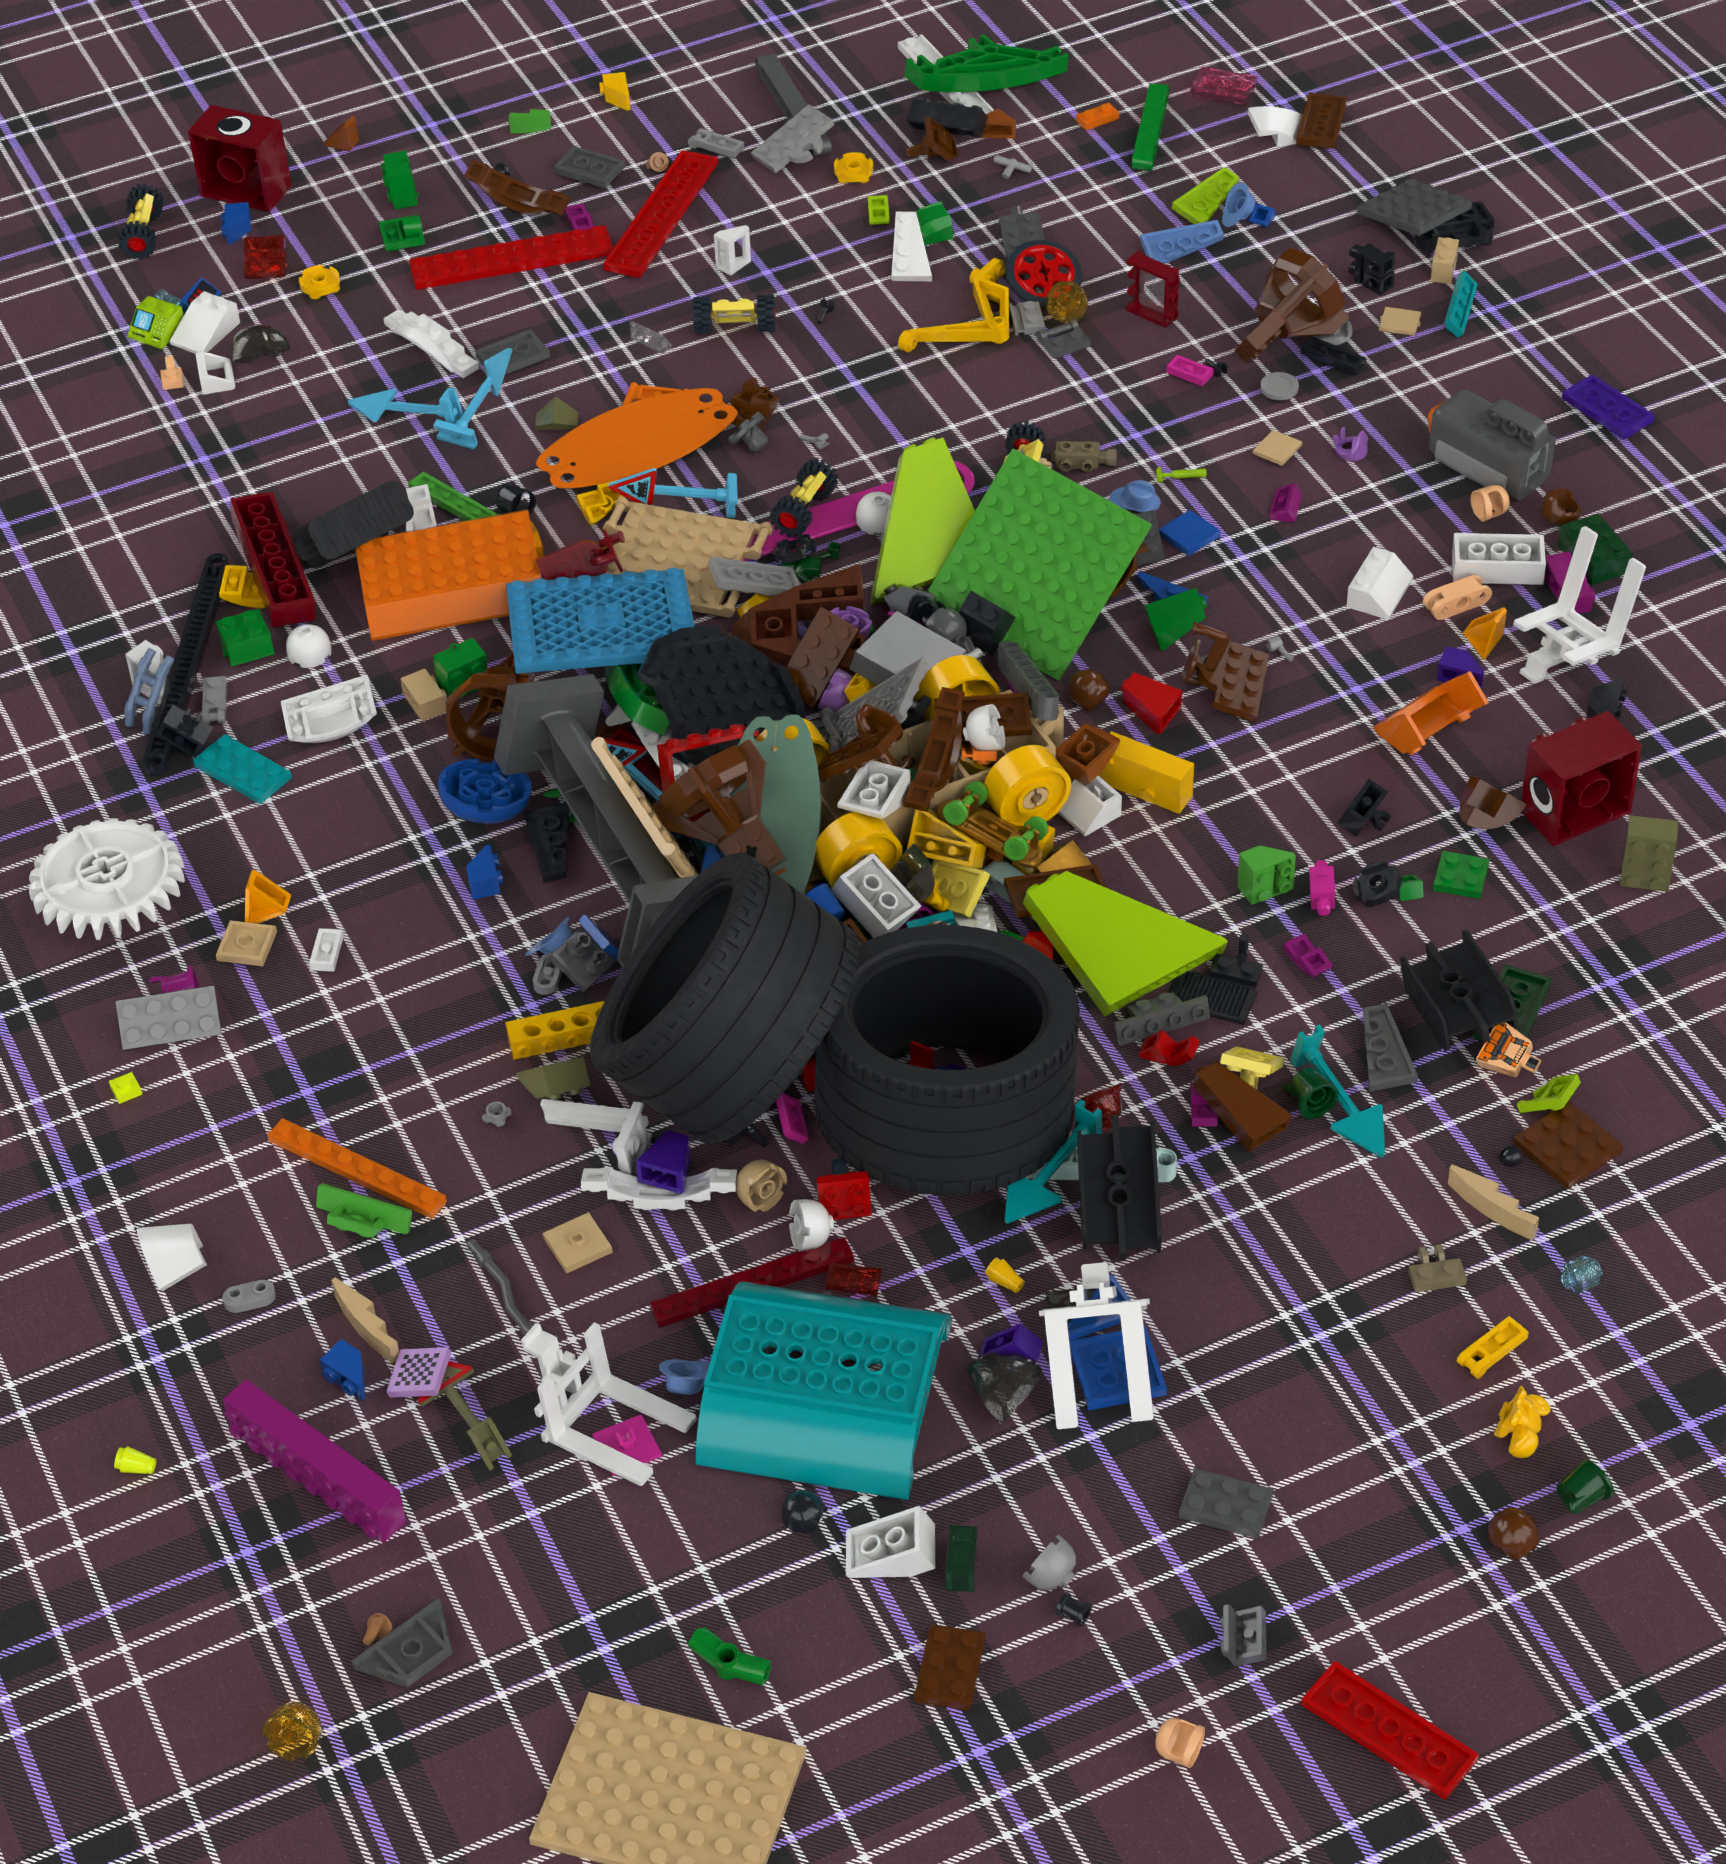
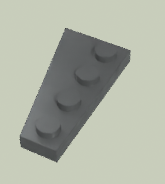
M1388 1004L1363 1008L1369 1092L1417 1083L1418 1074Z

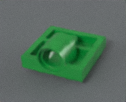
M418 215L379 221V229L386 251H396L402 248L425 245L421 220Z

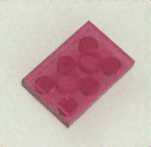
M1201 67L1191 87V95L1214 98L1220 101H1231L1237 104H1247L1257 84V76Z

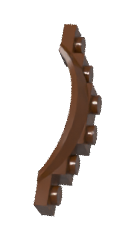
M472 159L464 175L467 180L476 183L496 202L522 214L535 215L541 212H551L562 217L571 200L567 195L554 190L547 191L520 182Z
M942 687L925 750L913 782L910 783L904 807L928 812L935 792L943 789L952 778L962 745V704L965 692Z

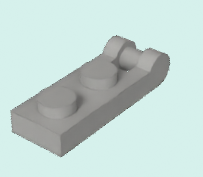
M702 128L696 131L695 136L693 135L688 139V145L693 149L700 147L730 158H735L744 149L743 141Z
M226 676L203 678L202 721L206 724L216 721L218 723H226Z

